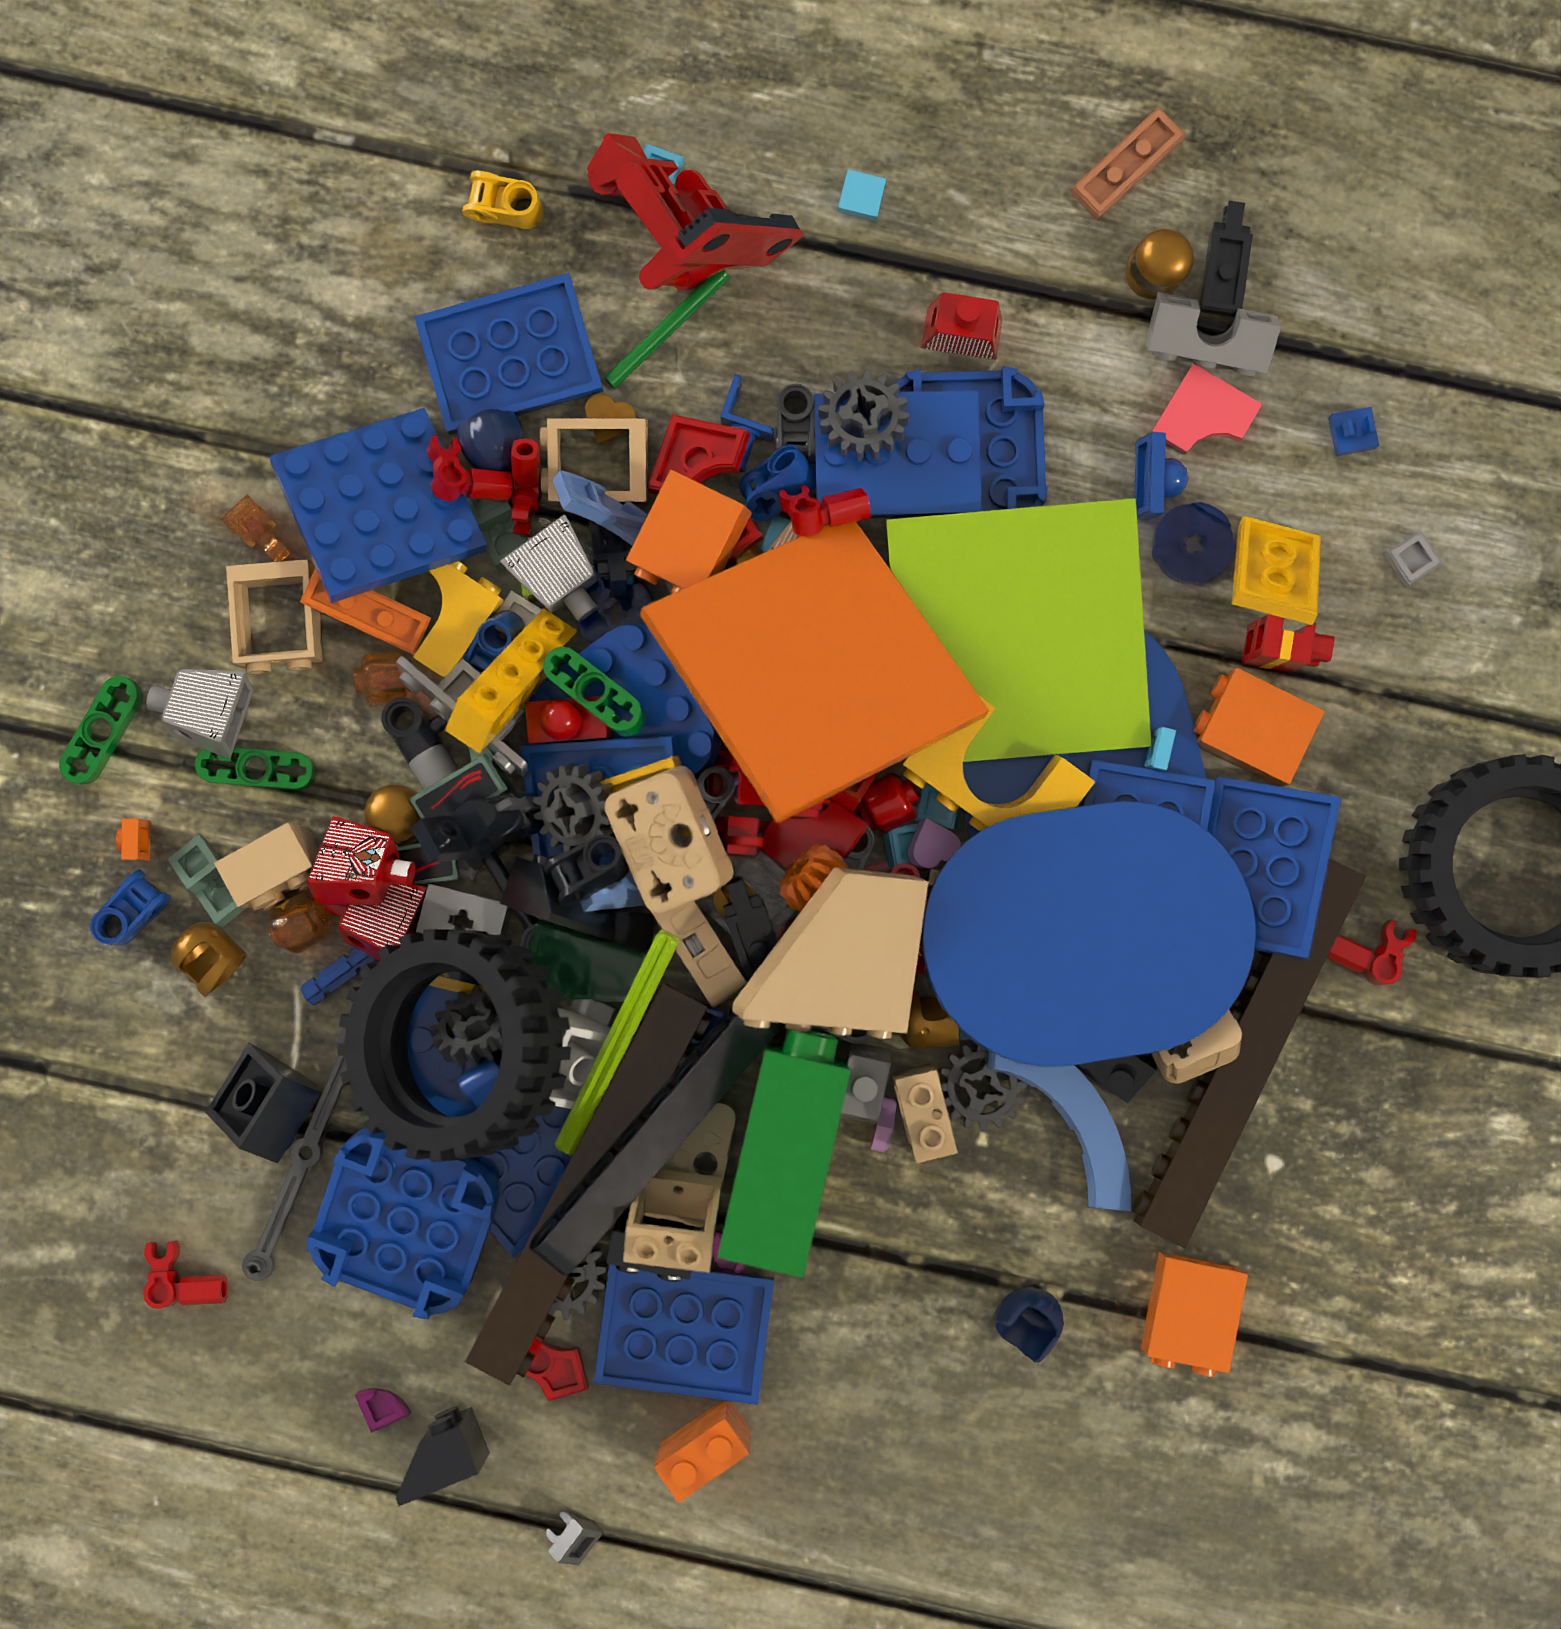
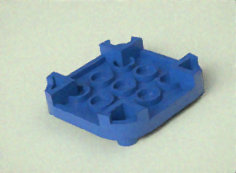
M1002 366V369L999 371L921 373V369L906 372L902 378L892 384L900 386L899 392L979 390L982 511L1039 507L1044 505L1048 490L1045 473L1043 423L1045 403L1042 391L1036 388L1031 379L1017 372V368ZM890 517V518H891V519H899V518H911V517Z
M631 623L608 631L579 653L585 660L636 698L646 711L644 727L637 734L628 737L678 735L681 765L690 769L694 776L704 769L711 767L719 759L720 755L718 753L722 745V738L646 624ZM564 664L558 668L560 672L566 673L574 681L580 676L569 664ZM546 677L529 702L570 699L571 697ZM599 681L590 683L585 689L584 696H603L605 692L604 683ZM615 702L609 707L621 720H626L627 722L632 720L633 715L630 713V710L625 711ZM611 729V737H606V738H594V739H611V738H628V737L618 735L617 733H615V732Z
M363 1126L347 1140L333 1160L335 1165L314 1228L308 1235L306 1251H311L314 1263L323 1273L321 1280L333 1287L341 1281L415 1309L412 1317L429 1319L431 1315L447 1312L451 1308L457 1307L472 1282L497 1211L499 1198L497 1188L498 1177L495 1172L487 1169L472 1158L444 1162H431L430 1158L421 1160L406 1157L407 1149L391 1150L383 1145L386 1137L385 1133L371 1134Z

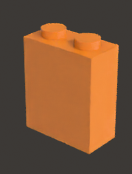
M670 470L626 561L637 567L634 573L637 577L653 585H657L659 579L673 585L670 591L673 594L724 570L752 512L745 505Z
M1237 667L1229 671L1227 675L1221 673L1210 693L1211 696L1215 697V700L1209 712L1205 710L1201 712L1192 731L1198 734L1196 743L1199 748L1279 787L1290 785L1325 711Z
M1159 1251L1140 1347L1147 1357H1151L1150 1362L1166 1368H1175L1176 1363L1191 1365L1192 1372L1210 1377H1215L1216 1371L1230 1373L1248 1274L1239 1267Z
M721 1400L661 1441L654 1468L677 1503H680L749 1455L751 1429L732 1401Z

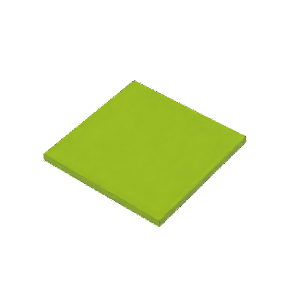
M1136 498L886 520L889 567L891 572L977 694L996 708L969 744L963 762L1152 747Z

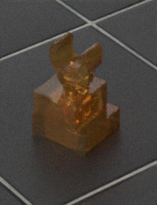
M248 494L221 518L223 523L250 547H253L258 542L274 561L281 562L291 553L270 532L277 524L261 505Z

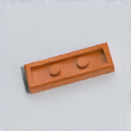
M316 568L300 600L301 603L413 655H415L431 620V617L373 590L331 603Z

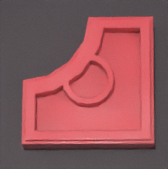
M1193 363L1152 431L1166 433V444L1185 455L1195 443L1208 437L1225 436L1240 441L1263 404Z

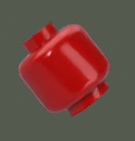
M890 773L871 783L862 801L858 804V808L864 820L870 824L869 828L871 830L879 829L883 833H888L916 819L918 815L916 803L921 800V796L912 781L909 779L903 781L898 775Z

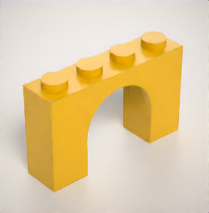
M459 561L427 571L435 577L440 586L442 608L435 625L413 656L415 660L442 678H445L464 657L481 624L494 616L504 603L503 599L498 596L501 592L499 587L482 576L478 582L464 574L468 568Z
M981 696L979 697L989 709L985 718L899 761L907 767L902 775L921 789H923L926 783L933 786L940 792L935 798L954 813L960 807L973 816L968 823L980 832L1009 818L1075 808L1095 783L1094 780L1063 757L1055 754L1029 790L1018 799L1004 804H991L976 798L964 779V755L971 741L996 709Z

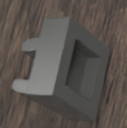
M561 1511L559 1516L565 1521L566 1528L562 1533L557 1529L548 1528L546 1531L547 1538L554 1543L548 1552L558 1563L579 1565L604 1532L594 1521L579 1519L574 1513Z

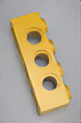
M543 608L457 699L445 731L480 754L525 705V702L534 695L539 685L546 679L547 676L543 670V663L547 654L557 647L570 648L577 630Z

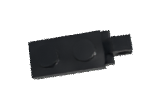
M1229 200L1228 205L1223 210L1222 222L1213 223L1212 231L1209 234L1199 305L1200 312L1235 317L1237 308L1243 309L1253 234H1250V227L1242 226L1245 203Z
M588 519L596 572L598 571V577H609L612 598L628 597L627 575H634L635 568H637L626 561L632 545L605 527Z
M739 876L731 879L726 884L732 903L723 905L726 913L725 921L748 983L776 946L778 940L765 903H762L759 893L749 896L743 877Z

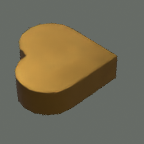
M595 394L586 402L585 412L587 418L637 419L635 410L631 405L625 402L615 403L606 394ZM592 429L599 446L629 434V429Z

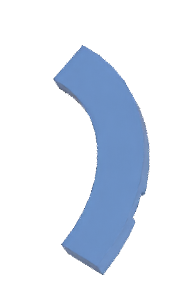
M559 470L552 481L563 510L580 515L605 527L633 546L648 515L629 501H626L623 505L604 494L605 487L581 476Z
M989 1051L987 1070L1002 1072L1027 1083L1031 1087L1038 1088L1052 1100L1051 1104L1061 1114L1070 1130L1075 1131L1083 1149L1081 1156L1087 1178L1088 1208L1131 1211L1129 1169L1119 1132L1104 1101L1084 1074L1074 1065L1035 1067L1016 1063Z

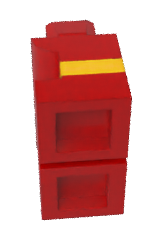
M1267 614L1247 625L1242 665L1292 672L1304 666L1317 667L1320 662L1327 663L1332 659L1335 636L1315 633L1316 623L1304 626L1296 631H1288L1282 629L1284 618Z

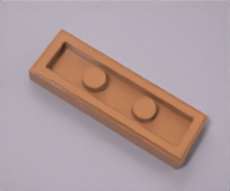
M1157 107L1071 188L1070 193L1098 221L1184 140L1186 134Z

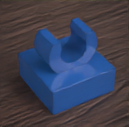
M1372 407L1334 413L1328 417L1336 457L1375 450L1379 447Z

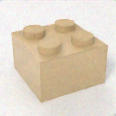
M287 822L214 864L237 907L253 908L254 911L263 908L264 911H267L286 901L284 894L297 888L303 891L309 888L307 880L319 848L307 826Z

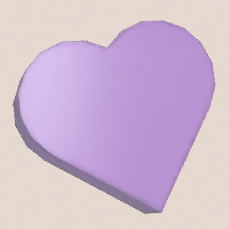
M928 818L920 820L910 843L908 859L916 869L927 870L939 863H947L952 855L961 847V843L953 832Z
M883 1098L880 1117L874 1125L870 1150L879 1152L888 1150L894 1128L897 1104L895 1099Z

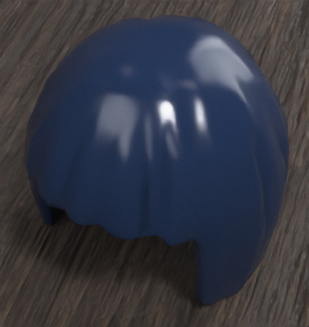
M498 409L484 410L461 422L457 427L461 451L466 460L475 469L512 471L511 450L513 441L525 439L522 424L514 412Z
M1024 1287L1009 1293L1001 1301L993 1315V1321L1000 1336L1016 1346L1034 1363L1041 1362L1055 1347L1064 1327L1063 1312L1057 1299L1049 1292L1033 1287Z

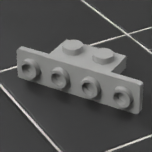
M403 656L396 661L401 673L398 679L402 684L416 695L420 691L433 700L429 704L430 707L446 721L450 719L457 699L481 675L462 658L447 676L436 685ZM520 709L486 747L495 753L492 760L508 774L515 770L523 777L528 772L527 762L502 742L525 716V711Z

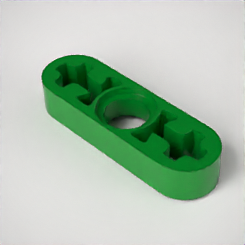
M557 647L547 654L544 659L543 670L547 678L554 685L618 735L625 737L633 736L642 730L646 723V711L636 698L571 648ZM560 662L569 664L580 675L576 681L566 673L559 671L557 666ZM596 681L604 683L605 692L599 700L594 702L585 700L584 692L590 683ZM615 702L625 711L630 710V713L633 715L632 720L629 722L621 720L609 707Z
M115 676L109 678L103 684L60 758L59 769L66 780L77 784H90L100 776L142 703L143 692L137 682L123 676ZM128 686L126 693L130 696L127 703L120 701L114 709V712L121 714L119 720L111 714L102 712L104 706L113 709L116 705L118 698L113 695L116 688L124 689ZM100 719H106L111 725V734L103 742H97L91 734L93 724ZM83 742L91 747L101 749L99 754L89 752L84 763L89 766L87 773L78 772L75 775L77 767L73 765V761L75 758L84 759L89 749L81 747Z
M234 748L231 758L218 755V759L221 761L236 763L237 779H233L235 774L233 770L218 769L216 776H214L213 770L207 768V761H214L215 753L203 749L195 759V770L198 776L204 781L214 784L303 790L311 786L317 776V768L314 761L307 755L298 752ZM239 754V757L236 761L235 755ZM259 756L265 760L267 770L262 778L252 780L246 773V764L251 758ZM275 758H280L277 765L282 767H294L296 760H299V765L306 768V774L298 776L297 782H294L293 776L276 773L277 765ZM275 775H277V782H273Z

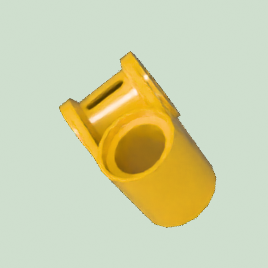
M485 171L471 172L470 181L473 183L468 204L463 205L462 213L466 217L482 223H497L521 229H531L541 222L544 216V208L535 188L529 182L500 177ZM520 200H532L531 205L526 210H514L516 203Z

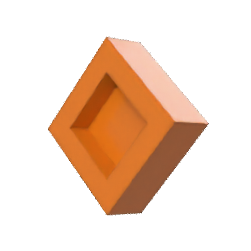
M122 819V828H119L116 834V846L118 852H121V860L150 861V820Z

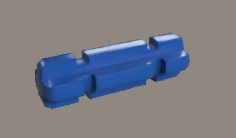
M354 947L349 951L351 953L350 956L347 957L344 954L319 972L317 980L312 977L300 988L301 992L311 1005H317L327 997L326 992H335L357 976L359 968L362 969L366 963H374L376 959Z

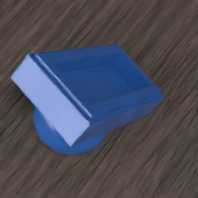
M1152 431L1136 441L1134 498H1136L1137 520L1149 521L1164 514V498L1178 496L1183 492L1188 483L1187 468L1181 461L1173 458L1165 459L1166 433Z

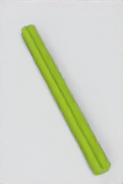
M660 930L656 934L555 1142L558 1150L573 1155L677 948L679 938L665 930Z

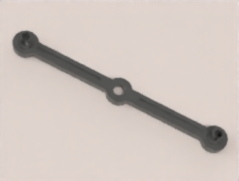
M346 1028L340 1031L338 1043H345ZM345 1056L337 1057L304 1137L295 1141L291 1146L292 1166L257 1248L247 1254L243 1260V1272L250 1280L262 1281L274 1271L275 1259L272 1254L308 1169L317 1164L323 1156L324 1151L320 1141L344 1087L340 1073L347 1071ZM303 1146L311 1148V1158L307 1159L301 1155V1148Z

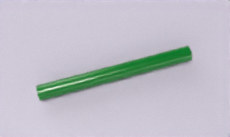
M723 270L704 280L604 376L605 380L614 389L619 386L730 279L726 271Z

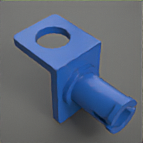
M735 374L720 419L721 425L747 430L750 435L738 471L744 473L755 440L761 439L773 443L775 435L774 428L732 414L742 386L741 375Z

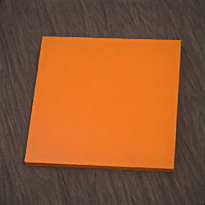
M857 522L831 528L827 524L823 526L822 531L818 534L798 537L642 607L640 616L777 823L985 718L989 712V709Z

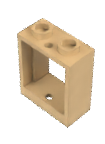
M547 418V427H541L540 448L541 452H547L548 468L541 469L542 493H548V501H560L552 481L559 470H561L560 429H629L630 491H605L604 494L618 502L649 501V490L647 489L649 482L648 419Z
M306 559L226 566L233 664L246 668L247 674L270 673L271 666L287 665V670L289 671L312 669V663L324 662L320 611L305 604L307 650L252 654L248 588L303 584L304 594L316 568L311 561Z
M926 1064L890 1073L910 1153L916 1164L957 1154L937 1070L931 1064Z
M660 1169L631 1203L626 1226L623 1262L709 1273L719 1212L722 1177ZM681 1186L683 1190L677 1191L674 1187ZM644 1212L706 1220L704 1232L642 1224ZM671 1236V1237H673L674 1239H669V1238H665V1237Z

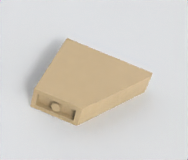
M834 867L734 1000L732 1011L741 1019H744L745 1025L756 1028H769L770 1022L786 1023L785 1027L787 1029L803 1032L811 1031V1025L826 1026L827 1032L839 1035H851L852 1029L867 1030V1035L877 1038H892V1032L907 1033L928 881L913 875Z

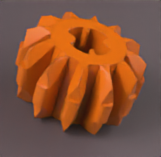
M819 844L812 846L809 851H803L797 860H793L792 866L785 871V877L779 884L781 889L780 895L786 899L785 902L793 910L801 912L834 867L848 868L849 866L842 861L843 858L835 850H831L828 846H820Z

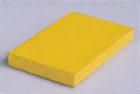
M1242 516L1238 526L1232 604L1313 625L1318 615L1321 536Z

